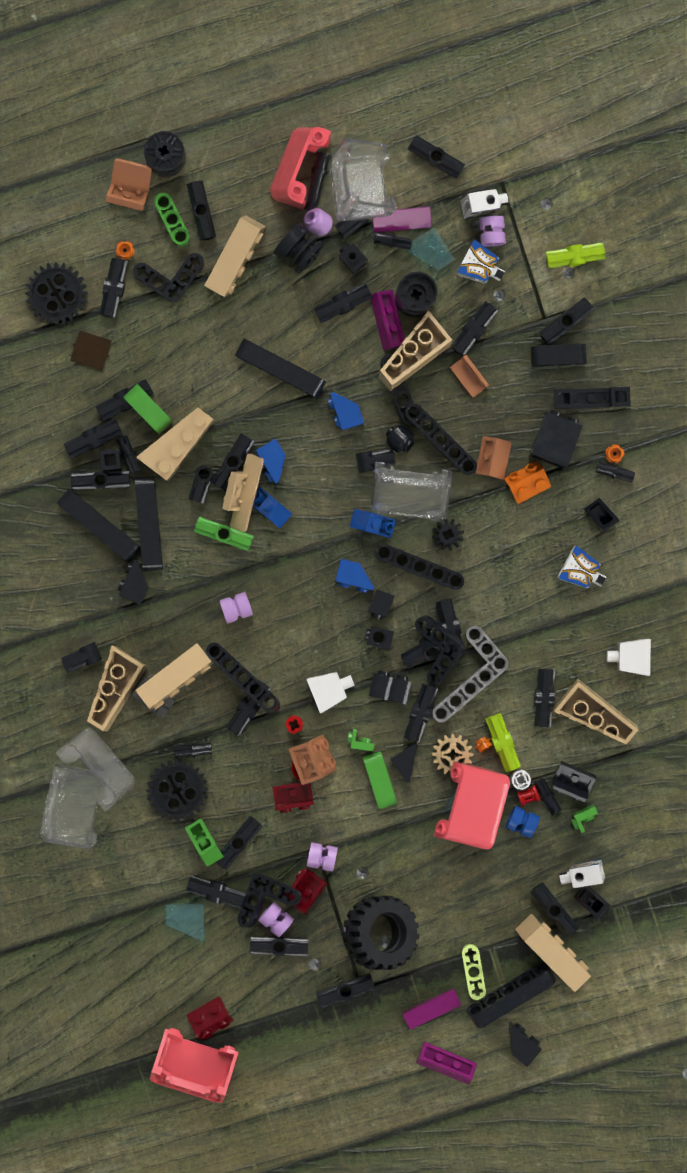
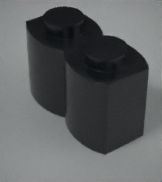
M378 671V674H373L368 696L407 704L412 683L408 681V677L397 675V678L389 677L390 673Z

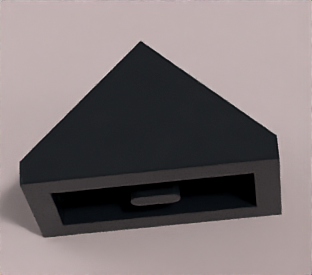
M600 498L584 508L601 533L607 531L620 521Z
M412 743L390 758L408 783H410L417 744Z
M590 886L582 887L574 896L598 920L611 906Z

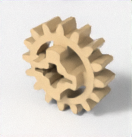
M451 733V738H448L445 734L443 741L437 739L438 746L433 745V748L436 749V752L432 753V756H436L433 763H439L437 769L439 770L443 767L444 774L448 770L451 772L453 762H457L460 758H464L462 763L472 764V761L469 759V757L474 756L473 753L469 752L472 746H466L468 740L461 741V735L455 738L454 733ZM449 742V746L445 750H441L442 746ZM456 742L460 743L465 751L459 750L456 747ZM454 749L455 753L461 755L454 756V759H451L447 754L451 753V750ZM440 758H446L449 761V766L443 764Z

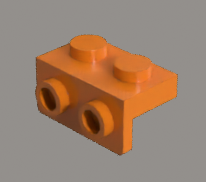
M538 461L529 463L525 468L512 472L504 478L517 504L552 487L544 468Z

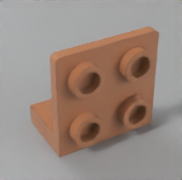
M323 734L288 749L302 785L322 779L336 770V761L331 756L329 743Z

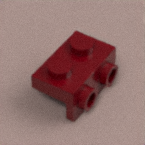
M301 782L272 786L275 810H280V813L291 812V808L299 807V810L310 809V805H314L311 782L304 785Z
M304 868L299 871L292 887L300 890L302 898L300 903L294 905V907L307 915L328 883L312 870ZM285 892V896H289L291 900H294L295 896Z
M220 996L186 1015L195 1035L200 1039L211 1037L215 1031L227 1028L234 1021Z

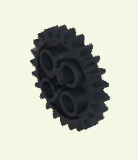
M55 262L54 267L47 263V269L40 266L41 272L34 271L36 277H29L32 285H26L30 291L25 292V295L31 297L26 302L33 304L29 309L31 311L36 309L34 316L37 317L41 314L40 320L43 322L47 318L48 324H51L52 320L55 321L56 325L59 324V320L66 324V318L74 321L72 315L75 314L79 317L80 315L77 310H84L81 303H87V300L83 298V296L88 295V292L83 291L87 285L81 284L84 278H77L79 272L75 271L72 273L73 267L70 266L66 269L65 263L61 265V268L57 262ZM58 276L65 278V282L62 285H56L55 283ZM48 279L52 281L58 292L61 291L59 296L66 305L65 309H63L59 300L53 296L54 291L48 284ZM41 286H48L47 294L40 295L39 288ZM69 292L75 295L74 300L71 302L65 300V296ZM52 302L58 304V308L54 312L48 309L49 304Z
M178 759L175 760V764L168 760V766L161 763L162 770L155 768L154 770L157 775H150L153 781H148L147 784L152 787L147 789L146 792L152 795L147 800L154 801L150 806H157L158 808L155 813L162 811V818L168 814L169 821H171L173 816H176L177 822L180 820V816L187 820V814L194 817V810L197 812L201 811L198 805H205L202 799H207L208 796L203 793L208 791L209 788L203 787V785L208 781L201 779L205 775L204 773H197L200 767L192 768L193 762L187 766L185 759L182 764H179ZM183 772L186 775V780L179 782L176 779V773ZM168 775H171L177 787H182L180 793L186 800L187 805H184L178 793L174 794L173 790L175 787L169 780ZM167 782L169 790L166 792L161 791L159 784ZM187 789H194L196 796L188 798L185 794ZM176 798L179 801V807L172 808L169 800Z

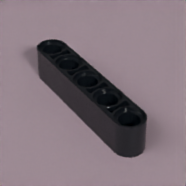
M243 338L235 353V356L314 398L318 399L326 384V381L247 339Z
M408 404L403 410L404 417L460 473L466 475L475 473L477 470L476 461L420 405ZM411 407H415L418 412L414 418L408 414ZM425 420L431 423V428L428 431H424L422 428V423ZM438 434H442L445 438L441 445L436 442ZM453 447L458 450V455L455 458L449 455V451ZM465 461H470L472 465L469 471L463 469Z
M154 476L135 478L143 571L163 570Z
M68 488L58 500L57 504L127 562H130L141 549L138 544L71 489Z
M382 544L376 549V557L382 562L450 589L457 590L464 585V577L458 572L387 544ZM380 548H388L390 553L387 558L379 556ZM403 554L407 557L405 565L397 563L398 555ZM418 561L425 564L424 571L420 573L414 568L415 563ZM436 568L441 569L443 572L442 578L438 580L432 576V572ZM455 575L461 580L460 584L456 587L450 583L451 577Z
M213 642L207 646L206 655L259 706L271 714L276 713L280 709L279 699L220 644ZM215 649H220L219 655L213 657L212 652ZM233 661V667L226 669V664ZM242 674H247V679L244 682H239V677ZM259 686L261 688L260 693L253 695V689ZM274 699V705L267 708V701Z
M539 963L471 1004L467 1009V1014L477 1028H483L553 986L556 982V977L546 963Z

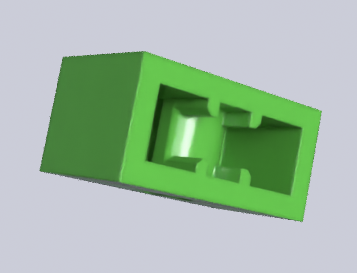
M202 819L185 827L197 852L207 867L224 857Z

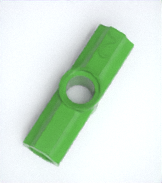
M200 516L194 530L195 533L245 551H249L254 537L248 533ZM223 528L229 531L227 539L219 537V531Z

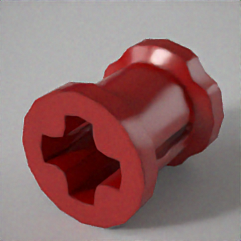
M296 715L290 716L286 721L287 730L293 734L300 732L303 727L302 719ZM294 719L298 720L297 724L300 726L291 729L289 722H293Z
M535 785L523 791H516L522 807L527 803L540 801Z

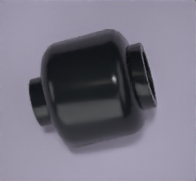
M398 425L395 428L392 426L386 433L387 445L397 453H407L415 443L413 440L414 434L402 425Z

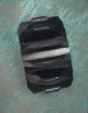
M445 518V526L438 521L437 525L440 529H432V531L438 532V535L432 536V539L439 538L435 545L443 543L441 550H444L446 544H448V549L451 551V543L458 548L459 544L456 540H464L462 537H458V534H464V530L457 531L461 524L459 523L454 527V519L448 525V520ZM450 529L453 537L446 540L444 539L443 532Z

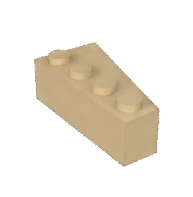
M247 215L241 217L204 286L223 297L227 296L228 293L232 294L236 287L235 281L237 277L240 278L244 273V265L253 256V249L261 241L266 226Z
M429 310L380 370L378 377L390 391L449 348L452 343L450 336Z
M196 408L136 458L169 481L214 422V419L201 409Z
M197 643L135 691L150 710L152 708L157 710L164 704L163 700L169 696L172 698L177 695L181 687L190 685L196 680V676L207 672L213 663Z
M112 645L87 721L100 730L108 732L148 666Z
M579 679L574 682L554 707V712L584 724L624 744H627L639 730L636 724Z
M532 913L515 929L529 947L574 992L591 977L587 972L589 967L582 960L578 962L575 959L577 955L570 948L565 949L563 946L564 942L557 935L553 936L550 933L552 931L545 922L541 924Z

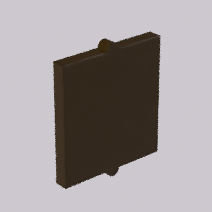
M79 331L76 343L73 344L74 350L70 361L103 371L106 358L109 357L108 352L112 340Z

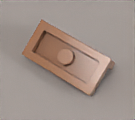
M464 355L450 367L472 398L489 386L467 355Z
M483 436L475 474L504 479L512 443L499 438Z

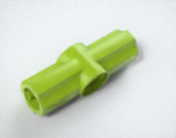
M603 243L584 246L578 244L568 246L566 249L546 252L548 269L562 266H580L586 264V262L606 259Z
M501 713L485 718L492 736V743L496 753L500 756L505 772L521 767L514 749L513 739L510 732L506 729Z

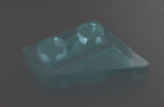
M436 227L413 240L411 249L407 250L437 270H441L455 261Z
M204 903L165 905L166 925L197 940L205 941Z

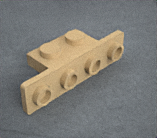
M247 454L243 472H231L222 507L224 510L233 511L230 527L242 532H246L264 463L263 458L253 454Z

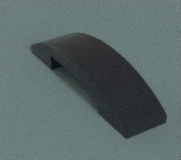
M630 387L554 389V409L631 406Z

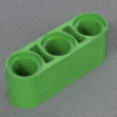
M167 193L158 194L155 198V205L173 242L178 247L187 246L190 242V236L171 197ZM165 198L169 200L168 206H159V201L161 199ZM170 216L178 218L177 222L173 225L167 223V219ZM177 234H186V239L183 242H178L176 240Z
M138 384L123 397L159 435L173 422Z
M381 751L363 756L379 810L396 805V797Z

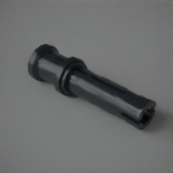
M315 152L316 161L311 169L313 176L305 210L310 211L318 206L324 177L328 175L327 168L332 155Z

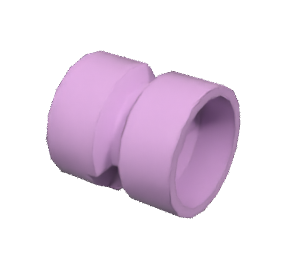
M504 216L479 218L480 230L483 231L480 235L481 245L490 247L506 244L505 233L502 232V229L505 228Z
M246 592L236 594L234 599L227 597L220 600L227 623L236 621L238 616L246 618L253 615Z
M311 842L306 867L317 869L321 866L322 870L333 872L338 847L327 845L324 848L322 844Z
M273 901L259 917L258 921L265 927H270V931L279 938L291 925L294 918L287 912H281L282 908Z

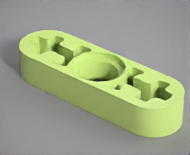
M467 944L462 948V958L468 992L472 999L479 1000L486 994L480 954L477 946ZM469 948H472V951H476L473 954V960H478V963L466 965V962H470L469 956L465 955ZM471 967H477L479 974L476 977H471L468 974V970ZM469 981H477L479 989H482L478 996L474 992L472 993V990H475L474 982L470 984Z

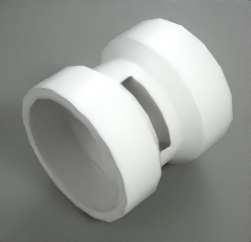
M517 769L511 774L510 780L515 788L523 790L529 787L531 778L525 770Z

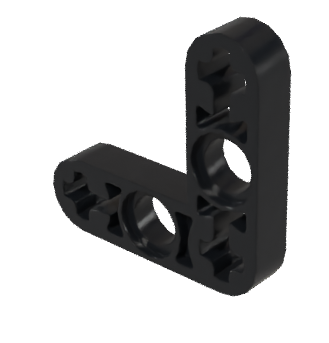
M198 253L190 254L171 281L145 263L136 264L133 274L140 282L168 301L176 303L183 297L203 268L204 260ZM198 257L200 265H195L192 268V271H195V273L192 274L188 269H185V267L187 265L190 268L192 265V262L190 260L192 258L196 259ZM145 267L147 274L151 275V272L155 274L150 277L147 283L146 280L148 278L145 275L138 276V268L142 269ZM181 273H188L190 275V280L187 283L179 281ZM157 277L163 280V285L160 288H155L152 284V281ZM176 281L180 286L184 287V289L181 290V288L179 287V289L177 290L178 297L170 298L169 291L175 290L177 285H175L174 282Z
M423 615L415 622L416 630L442 650L427 674L428 682L433 686H438L447 679L464 652L465 645L460 638L428 615ZM424 621L427 622V623H426V626H427L426 628L423 627V624H424L423 622H424ZM437 631H440V632L443 633V635H444L443 641H440V640L437 639V637H436V632H437ZM456 644V645H457V647H456L457 650L454 651V652L451 654L450 652H451V651L453 650V648H454L453 645ZM443 657L450 661L449 667L442 664ZM439 670H441L442 672H440V674L438 675V678H439V679L436 680V679H435V676H436L435 674H436Z
M255 874L250 881L238 914L239 925L250 928L256 924L266 896L286 905L294 906L301 901L302 895L300 890L267 875ZM258 880H261V882L268 884L267 887L260 886ZM275 884L280 887L277 895L272 891ZM285 892L295 896L294 900H291L289 896H285ZM253 895H255L258 900L255 906H252L250 903V899ZM245 916H248V918H250L249 922H247Z

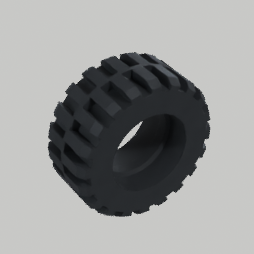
M388 895L371 896L362 899L361 902H357L353 906L354 910H349L347 914L349 918L344 921L343 925L346 927V931L343 932V938H346L344 945L346 949H350V957L357 958L355 960L357 964L367 969L392 970L396 969L397 966H403L406 964V960L411 959L413 956L412 951L417 949L418 944H416V940H419L420 934H417L419 923L415 922L416 915L414 912L409 911L411 907L407 903L402 904L403 900ZM380 914L389 921L392 928L390 944L383 951L378 950L374 946L370 935L371 925Z

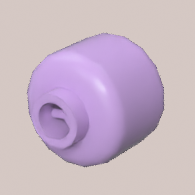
M312 209L304 217L305 228L316 236H324L332 228V217L322 209Z

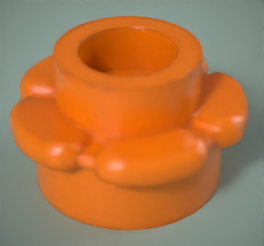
M122 241L117 244L116 255L121 257L122 260H128L134 255L135 250L132 243Z
M614 444L606 449V459L610 463H619L624 456V450L619 445Z
M486 737L476 741L475 749H478L479 753L489 750L493 746L491 743L492 739H487Z

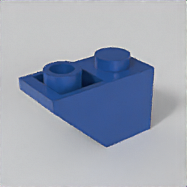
M335 392L330 393L331 398L328 399L331 410L335 409L337 416L334 417L337 428L341 427L342 431L364 424L358 404Z
M275 438L257 449L256 452L258 454L256 456L264 459L263 464L268 470L265 472L270 482L274 481L277 484L280 481L286 455Z
M259 486L253 506L276 526L281 528L292 513Z
M354 508L350 527L391 538L396 520Z
M344 559L340 560L336 581L339 582L338 586L350 588V585L357 586V591L365 593L373 590L374 586L360 563Z

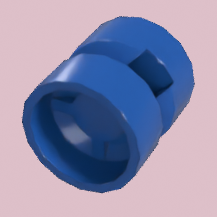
M514 806L505 828L513 832L520 831V835L531 839L540 816L531 812L525 813V809Z

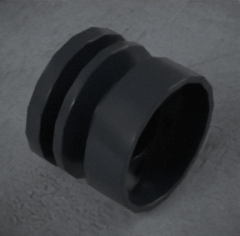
M161 131L154 133L145 143L144 156L148 166L152 168L155 174L170 177L182 170L186 162V153L183 143L177 135ZM167 149L169 154H165L163 157L160 151Z
M300 222L286 234L273 252L282 261L291 256L290 268L299 263L295 269L297 274H300L313 264L324 246V243L321 241L313 246L317 240L316 236L307 241L305 238L309 230Z
M416 271L405 275L400 280L395 294V302L399 311L412 318L424 316L428 310L430 311L436 301L438 294L437 285L434 279L424 272ZM413 293H415L416 296L419 295L418 300H416L414 297L411 298Z

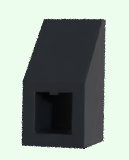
M134 560L133 563L129 562L125 571L128 575L125 581L121 580L117 590L120 591L119 596L141 605L149 586L140 562Z
M510 1022L509 1034L512 1055L528 1067L542 1050L539 1045L541 1042L533 1035L529 1037L524 1033L526 1029L519 1023L515 1025Z

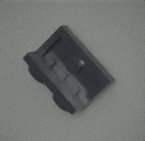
M561 761L552 779L551 788L560 794L569 795L577 801L587 802L597 775Z

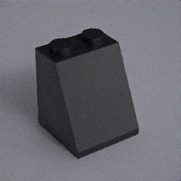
M553 410L550 413L546 412L528 456L562 469L568 468L583 425L578 424L579 420L568 417L567 420L562 418L559 412Z

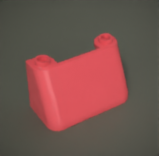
M300 127L292 132L270 188L273 199L296 209L304 210L306 200L304 199L307 190L303 183L295 180L306 151L315 154L320 148L328 149L331 141V131L320 127Z
M454 761L450 774L452 780L458 783L449 820L442 819L437 823L434 836L481 849H491L496 839L510 787V779L505 774L487 768Z
M165 1029L150 1075V1081L212 1102L222 1103L239 1052L235 1051V1048L231 1046H224V1048L219 1050L183 1039V1036L177 1029Z

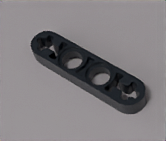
M386 355L381 359V369L384 366L383 364L386 363V359H390L392 355ZM404 381L390 392L403 424L413 426L408 420H405L404 414L400 409L405 408L408 404H414L407 384ZM400 394L407 395V404L401 405L398 403L397 398ZM412 407L409 409L410 414H414L416 417L418 413L416 408Z

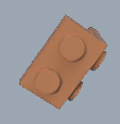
M115 159L106 202L143 211L149 196L152 168L131 161Z

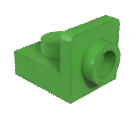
M353 728V732L348 733L347 743L351 744L350 748L367 751L374 750V743H371V739L360 737L359 741L356 740L357 729Z
M593 804L572 814L574 819L571 822L575 830L579 829L581 833H584L585 830L581 821H591L595 818L594 815L598 814Z

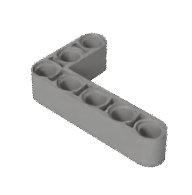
M478 626L468 627L465 637L486 663L433 708L432 716L438 722L447 721L508 668L507 658ZM472 629L479 631V637L475 640L469 637V632ZM486 643H489L492 647L489 654H484L481 649ZM497 658L504 660V666L500 669L494 666V661ZM484 670L490 674L487 681H481L479 677L480 673ZM473 683L475 691L470 694L466 693V684ZM455 695L461 699L460 704L457 706H453L450 703L451 697ZM444 708L446 716L444 718H437L435 714L437 709Z

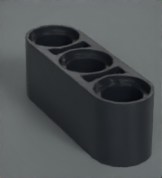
M586 344L531 347L532 367L587 364Z

